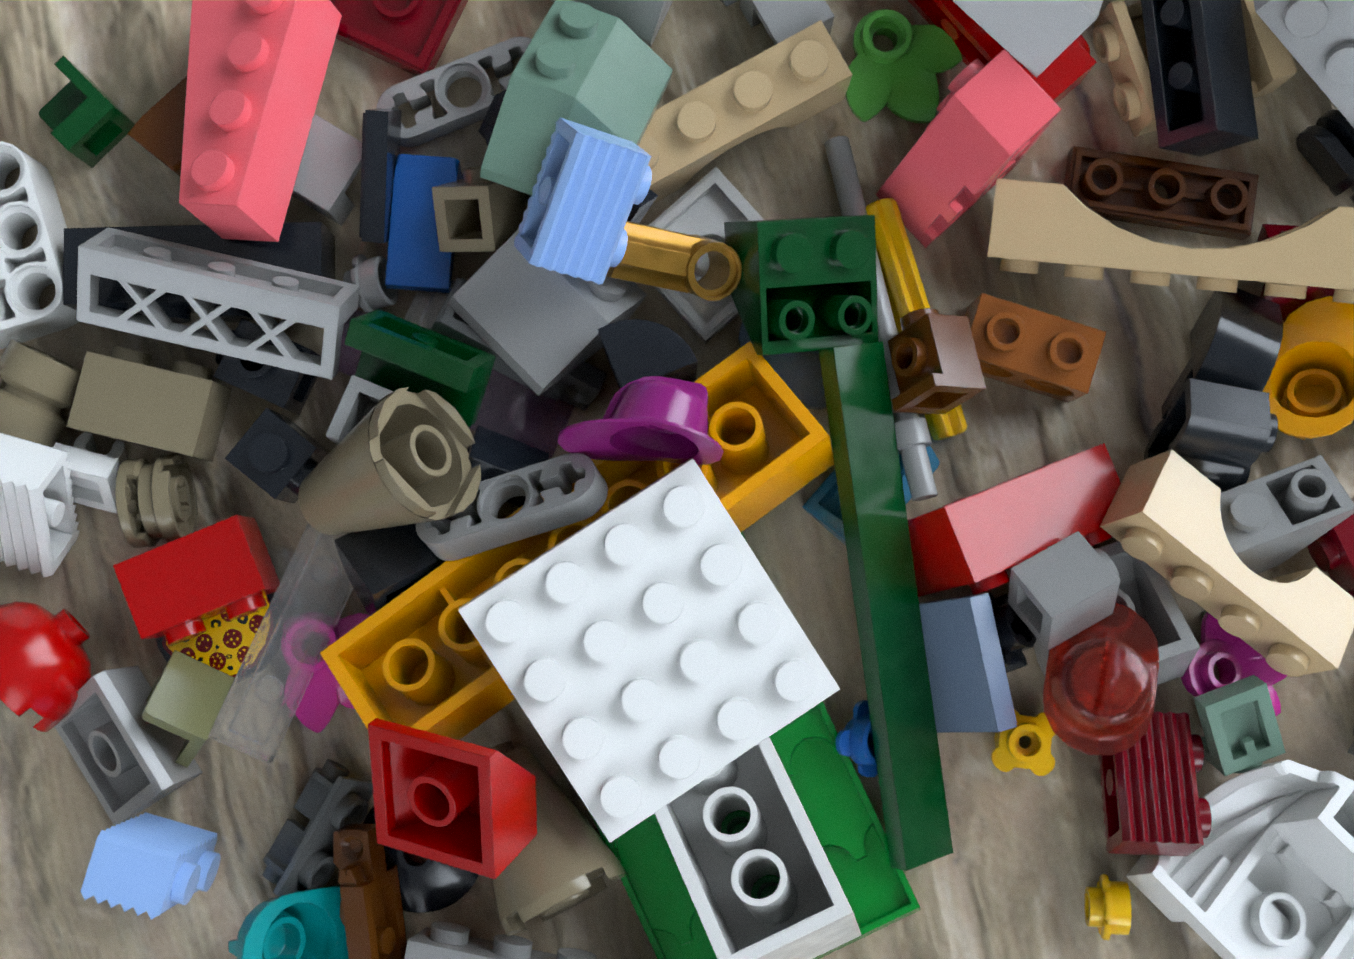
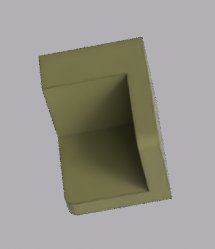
M174 650L155 681L146 699L147 704L142 712V718L155 726L186 739L175 763L188 768L206 742L235 678L177 650Z

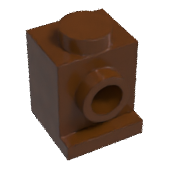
M924 308L912 311L901 318L902 331L887 341L900 392L898 396L891 400L894 412L946 414L986 389L968 317L939 314L936 309Z

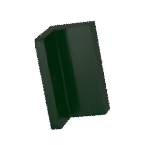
M380 309L351 319L345 345L362 351L355 376L391 391L409 387L407 391L419 393L425 389L435 392L457 410L468 427L475 424L496 359L495 355Z

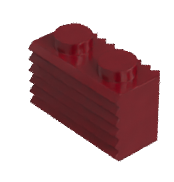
M1121 710L1110 711L1097 726L1096 731L1098 737L1097 747L1099 749L1098 760L1100 762L1099 772L1101 774L1100 784L1102 786L1101 797L1104 801L1103 812L1105 814L1104 824L1106 826L1107 852L1109 854L1187 857L1204 845L1203 838H1208L1212 824L1209 802L1206 798H1198L1196 773H1200L1203 767L1204 747L1200 735L1191 734L1189 714L1186 712L1176 714L1174 712L1162 713L1159 711L1151 713L1147 711L1135 712L1133 710L1125 712Z

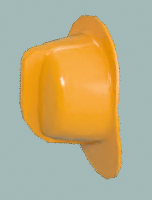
M1327 296L1306 302L1289 314L1283 323V337L1278 357L1262 391L1269 393L1270 413L1277 416L1279 431L1305 440L1306 438L1311 439L1332 435L1350 425L1354 420V304L1333 302V297Z

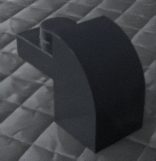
M1237 288V293L1214 291L1190 332L1191 358L1161 406L1162 419L1166 418L1178 389L1189 378L1262 392L1274 368L1282 342L1283 319L1280 305Z

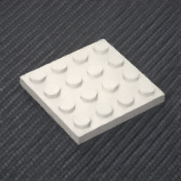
M693 458L682 463L458 609L609 842H612L840 690Z

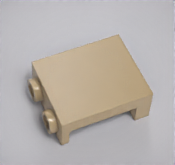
M1116 0L1110 2L1095 21L1093 45L1099 60L1104 64L1108 63L1115 83L1113 99L1116 111L1123 121L1129 122L1135 138L1157 130L1141 2L1126 6L1124 0ZM1241 0L1253 98H1258L1273 93L1296 74L1297 69L1291 53L1255 12L1254 1Z

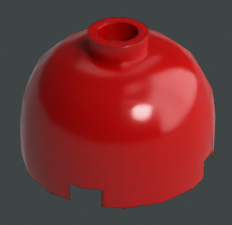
M16 601L0 605V700L19 717L30 708L43 717L33 726V728L40 732H48L70 714L78 697L77 691L91 678V661L82 646L90 638V635L68 610L63 608L56 615H53L36 603Z

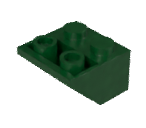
M875 215L724 222L725 244L732 247L739 255L742 265L741 279L737 288L730 295L757 355L816 351L878 342Z

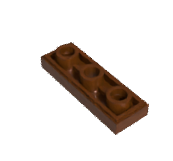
M1073 146L1067 156L1064 185L1086 207L1104 219L1244 240L1251 236L1259 175ZM1155 184L1165 188L1168 195L1167 199L1160 197L1156 193Z

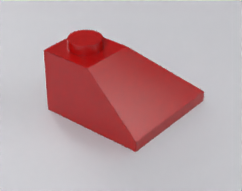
M375 718L368 724L378 844L496 879L537 835L536 776L498 750Z

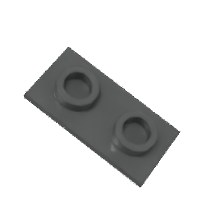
M330 759L326 760L323 768L316 767L313 770L312 776L294 806L295 809L310 819L308 825L305 828L296 820L287 819L269 852L266 853L263 859L267 867L262 875L268 881L277 885L273 891L275 895L282 896L289 893L322 888L330 880L336 868V865L333 863V832L345 827L347 824L362 823L368 811V801L373 794L372 781L347 777L350 771L345 766Z

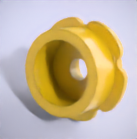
M1107 874L1099 876L1097 887L1086 886L1084 894L1086 925L1088 927H1097L1103 940L1109 941L1111 934L1129 935L1132 918L1131 895L1128 883L1126 881H1109Z

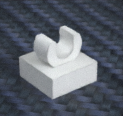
M82 433L75 440L73 447L56 442L53 448L68 452L66 460L70 461L68 469L71 470L69 478L72 479L70 487L74 488L72 496L75 497L74 503L118 514L115 496L116 476L120 464L128 459L124 442L116 440L112 445L111 451L106 455L95 453L97 447L92 433Z

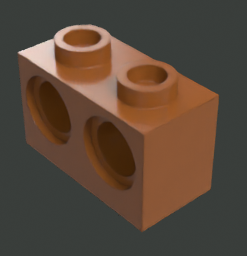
M981 293L967 307L965 317H968L984 377L1067 403L1088 394L1107 333L1106 331L985 293Z

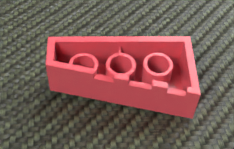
M192 0L179 203L222 239L279 242L311 128L312 118L316 110L342 17L330 0Z

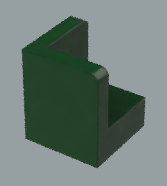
M63 55L54 65L70 82L40 109L39 116L53 130L51 134L70 153L93 168L127 135L135 123L86 74Z

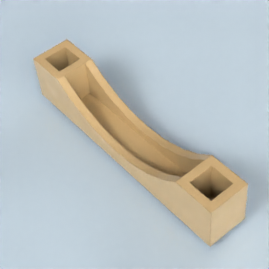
M997 179L987 257L1001 258L999 271L1038 274L1039 262L1065 264L1064 277L1103 280L1105 268L1131 270L1129 283L1169 286L1171 274L1198 276L1196 289L1237 293L1239 280L1266 282L1264 295L1297 299L1306 298L1307 286L1334 288L1333 302L1354 304V207L1339 206L1327 208L1298 227L1259 242L1228 248L1191 249L1153 242L1116 227L1086 207L1064 184Z

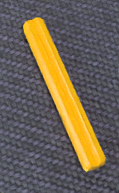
M886 198L866 205V211L868 215H875L876 249L892 313L900 333L902 331L900 320L904 315L918 309L930 308L898 204L893 198ZM961 404L946 414L924 413L931 437L934 440L951 438L967 430V423Z

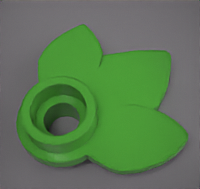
M880 9L868 13L860 20L853 35V49L856 57L848 67L852 73V78L845 94L848 105L861 122L869 121L887 105L892 113L906 121L922 124L930 123L935 118L936 108L939 103L936 74L946 72L961 62L962 56L957 45L941 28L935 25H911L907 18L897 11ZM878 35L888 37L893 43V49L887 52L878 50L873 44V38Z

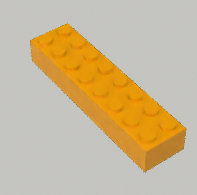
M750 341L694 381L705 386L708 392L707 435L717 441L723 449L720 461L709 465H698V467L740 532H743L834 465L829 434L762 355H757ZM591 459L605 479L608 487L607 498L603 506L593 516L459 560L445 561L321 651V656L366 728L368 729V724L371 721L379 718L460 740L516 698L459 613V607L681 464L665 461H606ZM575 483L572 484V492H574ZM521 506L519 509L514 511L506 518L512 517L513 515L518 513L523 506Z

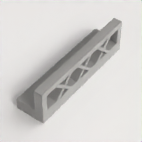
M108 227L78 246L76 321L332 380L339 370L343 324L358 308L360 285ZM99 277L118 281L136 304L126 311L98 305ZM145 287L155 289V291L150 294ZM166 292L181 295L191 305L200 319L189 326L174 323L155 300ZM209 302L220 305L216 308H213ZM231 307L246 310L255 319L264 333L254 340L236 337L219 315ZM142 310L146 316L136 313ZM273 317L281 318L284 320L277 323ZM296 322L324 328L321 356L300 352L284 330ZM206 325L210 329V331L200 328ZM271 340L274 345H269L265 343Z

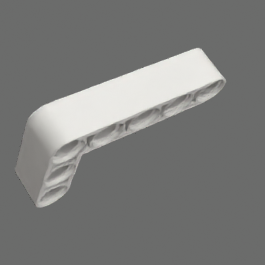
M0 141V349L6 348L11 339L23 343L67 329L79 322L76 321L77 311L63 305L64 228H67L53 179L48 169L13 144ZM20 167V175L17 182L10 188L5 189L7 175L15 168ZM37 225L38 234L36 240L31 246L22 249L24 233L32 226ZM54 283L56 291L54 300L48 307L41 310L39 307L40 294L46 286Z

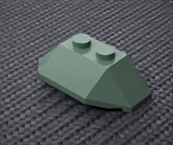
M555 0L511 74L481 165L480 177L532 196L533 186L537 183V174L542 168V160L546 157V148L551 144V135L555 132L556 121L560 117L639 145L671 80L673 69L620 18L596 10L585 3L571 0Z

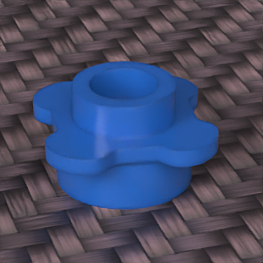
M860 700L854 705L852 720L836 736V749L841 756H849L857 764L858 772L861 776L871 778L878 775L868 700Z

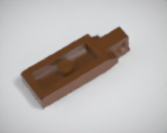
M376 823L347 824L345 827L333 832V863L340 869L338 883L341 885L340 918L345 926L349 959H404L407 939L397 866H388L386 862L384 845L377 843Z

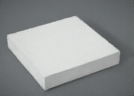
M715 167L648 226L684 234H697L725 244L724 222L764 219L722 172ZM708 253L703 254L696 263L694 274L696 281L700 280L707 273L709 268ZM653 286L705 344L739 315L731 295L721 300L708 301L693 294Z

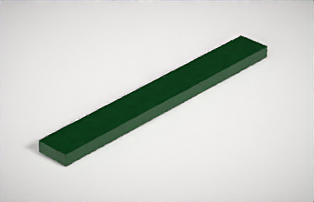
M883 342L819 350L890 864L892 868L908 871L953 853L884 346Z

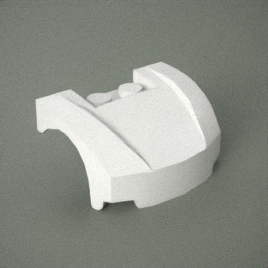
M1291 760L1263 764L1224 782L1201 797L1206 798L1209 802L1212 817L1211 831L1208 838H1203L1204 845L1187 857L1142 855L1126 875L1171 922H1186L1222 959H1354V781L1338 772L1319 771Z

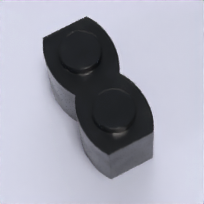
M1192 378L1187 379L1175 394L1166 418L1160 421L1153 431L1144 452V460L1173 450L1221 489V493L1247 483L1251 465L1257 460L1261 452L1268 453L1271 450L1277 436L1278 419L1275 414L1270 413L1269 393Z

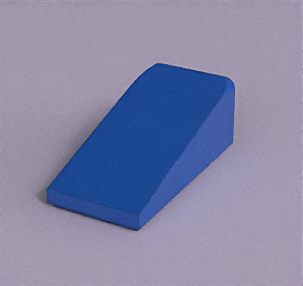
M411 154L397 155L392 191L385 278L386 289L450 292L455 252H440L432 187L463 179L458 159Z

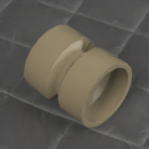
M11 339L0 359V377L3 380L0 385V433L54 447L66 425L60 411L62 408L72 407L81 370L32 346Z

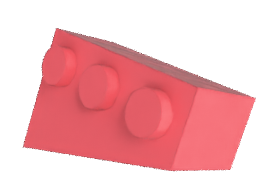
M1005 49L986 66L979 58L975 59L955 77L948 86L951 92L936 108L939 114L927 125L922 136L875 194L880 200L893 198L897 202L904 226L925 248L996 185L997 179H1003L1017 166L1062 110Z

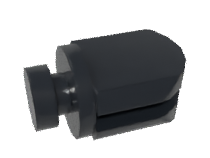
M1330 110L1317 120L1316 125L1308 126L1298 135L1296 146L1298 151L1327 184L1333 195L1338 196L1348 188H1351L1354 192V128L1339 110ZM1352 194V195L1350 196V199L1353 201V203H1354V194Z

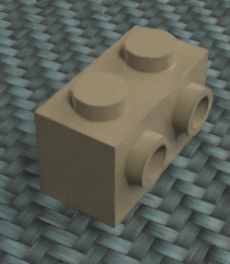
M113 346L110 356L86 351L66 427L213 462L232 390L212 381L213 369L175 360L172 371L150 366L152 355L120 346Z

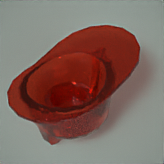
M1115 603L1113 614L1055 646L1048 653L1043 687L1045 716L1052 731L1064 743L1088 755H1114L1131 748L1147 732L1154 713L1160 661L1158 641L1149 624L1131 608Z

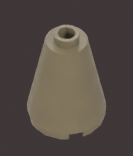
M409 387L400 388L383 397L302 481L299 487L298 500L302 514L307 522L323 534L338 535L439 521L463 512L477 496L481 481L480 464L472 468L471 462L468 459L467 447L475 444L471 430L457 410L437 393L426 389L419 393L407 391Z
M508 741L490 749L498 750L536 776L537 835L496 879L491 878L500 924L503 925L507 936H511L527 930L524 922L537 915H540L544 922L608 888L602 877L604 874H606L608 879L620 880L624 877L625 872L617 857L528 747L514 749L512 742Z

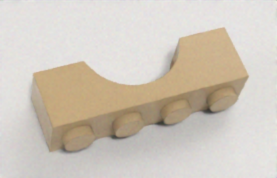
M821 20L655 110L638 145L651 155L648 164L652 171L650 190L658 195L654 203L683 188L705 165L741 142L771 129L779 127L793 128L845 99L852 73Z
M1169 450L1129 466L1100 525L1101 528L1121 543L1125 552L1147 563L1170 582L1174 591L1196 602L1218 620L1223 630L1241 638L1265 657L1267 664L1275 671L1289 677H1300L1306 674L1339 668L1354 629V597L1317 567L1268 580L1251 571L1236 555L1225 534L1220 512L1221 489L1175 451Z

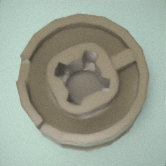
M160 455L155 463H150L144 458L126 459L120 464L116 476V507L123 534L133 548L156 546L160 539H165L169 543L196 531L198 519L197 494L188 463H177L182 461V455Z

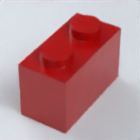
M241 515L232 516L113 565L140 638L165 637L168 645H174L203 634L207 631L203 621L224 612L227 613L229 620H235L267 607L265 595L282 589L255 518Z

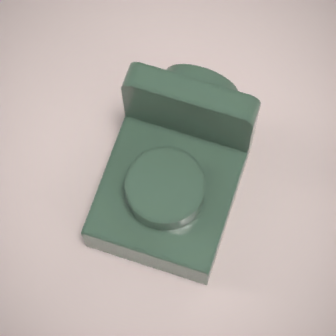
M1251 675L1194 697L1204 736L1201 737L1204 747V758L1224 776L1232 773H1245L1261 766L1263 761L1286 753L1267 684L1257 676Z

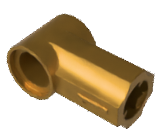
M627 221L624 229L627 231L628 241L624 257L616 267H609L606 275L611 278L693 294L708 301H717L729 296L737 288L741 279L742 265L739 255L734 249L722 242L697 234H684ZM708 253L709 268L707 273L700 280L696 281L694 275L696 263L703 254Z

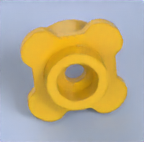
M1014 709L1017 727L995 732L994 741L996 748L991 752L993 765L1003 772H1009L1013 768L1030 769L1037 776L1049 774L1055 766V759L1051 754L1052 737L1059 730L1057 720L1047 712H1040L1035 716L1019 714ZM1022 736H1028L1030 739V745L1026 748H1022L1019 745V739Z

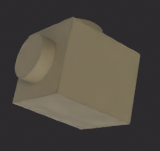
M481 165L462 168L463 179L432 187L440 252H496L519 229V224L523 221V213L528 208L529 195L481 178Z

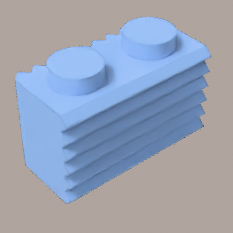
M560 117L556 121L555 132L551 135V144L546 148V157L542 160V168L537 174V183L533 186L532 196L528 199V208L524 211L523 221L519 224V233L514 239L516 249L528 263L536 267L568 274L574 278L579 277L599 285L603 284L609 267H616L624 257L628 241L627 231L624 227L633 204L639 205L642 203L650 189L652 171L648 164L651 155L632 141Z
M147 812L116 824V826H111V828H106L105 831L101 830L97 837L80 892L84 900L94 896L98 904L107 900L111 908L121 904L124 912L134 908L137 916L147 911L150 919L159 916L176 904L187 905L193 894L198 890L207 892L216 877L221 859L220 853L213 852L217 842V833Z

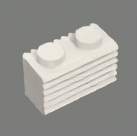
M0 433V562L4 561L6 567L16 565L19 571L28 568L31 574L41 572L43 578L51 576L76 542L80 531L77 530L79 522L75 521L77 513H74L76 505L73 504L75 497L72 496L74 488L70 487L72 479L69 478L71 470L68 469L70 461L66 460L68 452Z

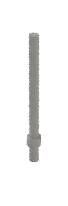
M847 136L833 137L825 142V149L842 216L868 215L849 138ZM876 249L878 342H883L892 400L900 392L887 341L898 333ZM892 405L898 454H901L912 501H922L936 497L938 493L926 449L932 444L926 418L918 417V413L894 412Z

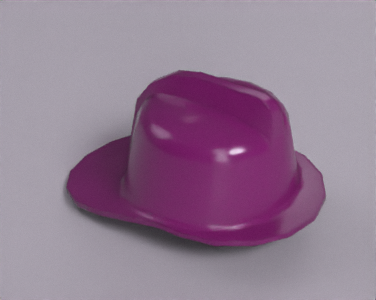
M662 376L642 377L627 383L614 394L603 419L583 421L569 425L560 431L558 435V444L565 451L581 453L595 460L665 461L682 464L693 458L697 465H709L720 461L723 455V449L719 443L707 435L708 392L706 387L700 383Z

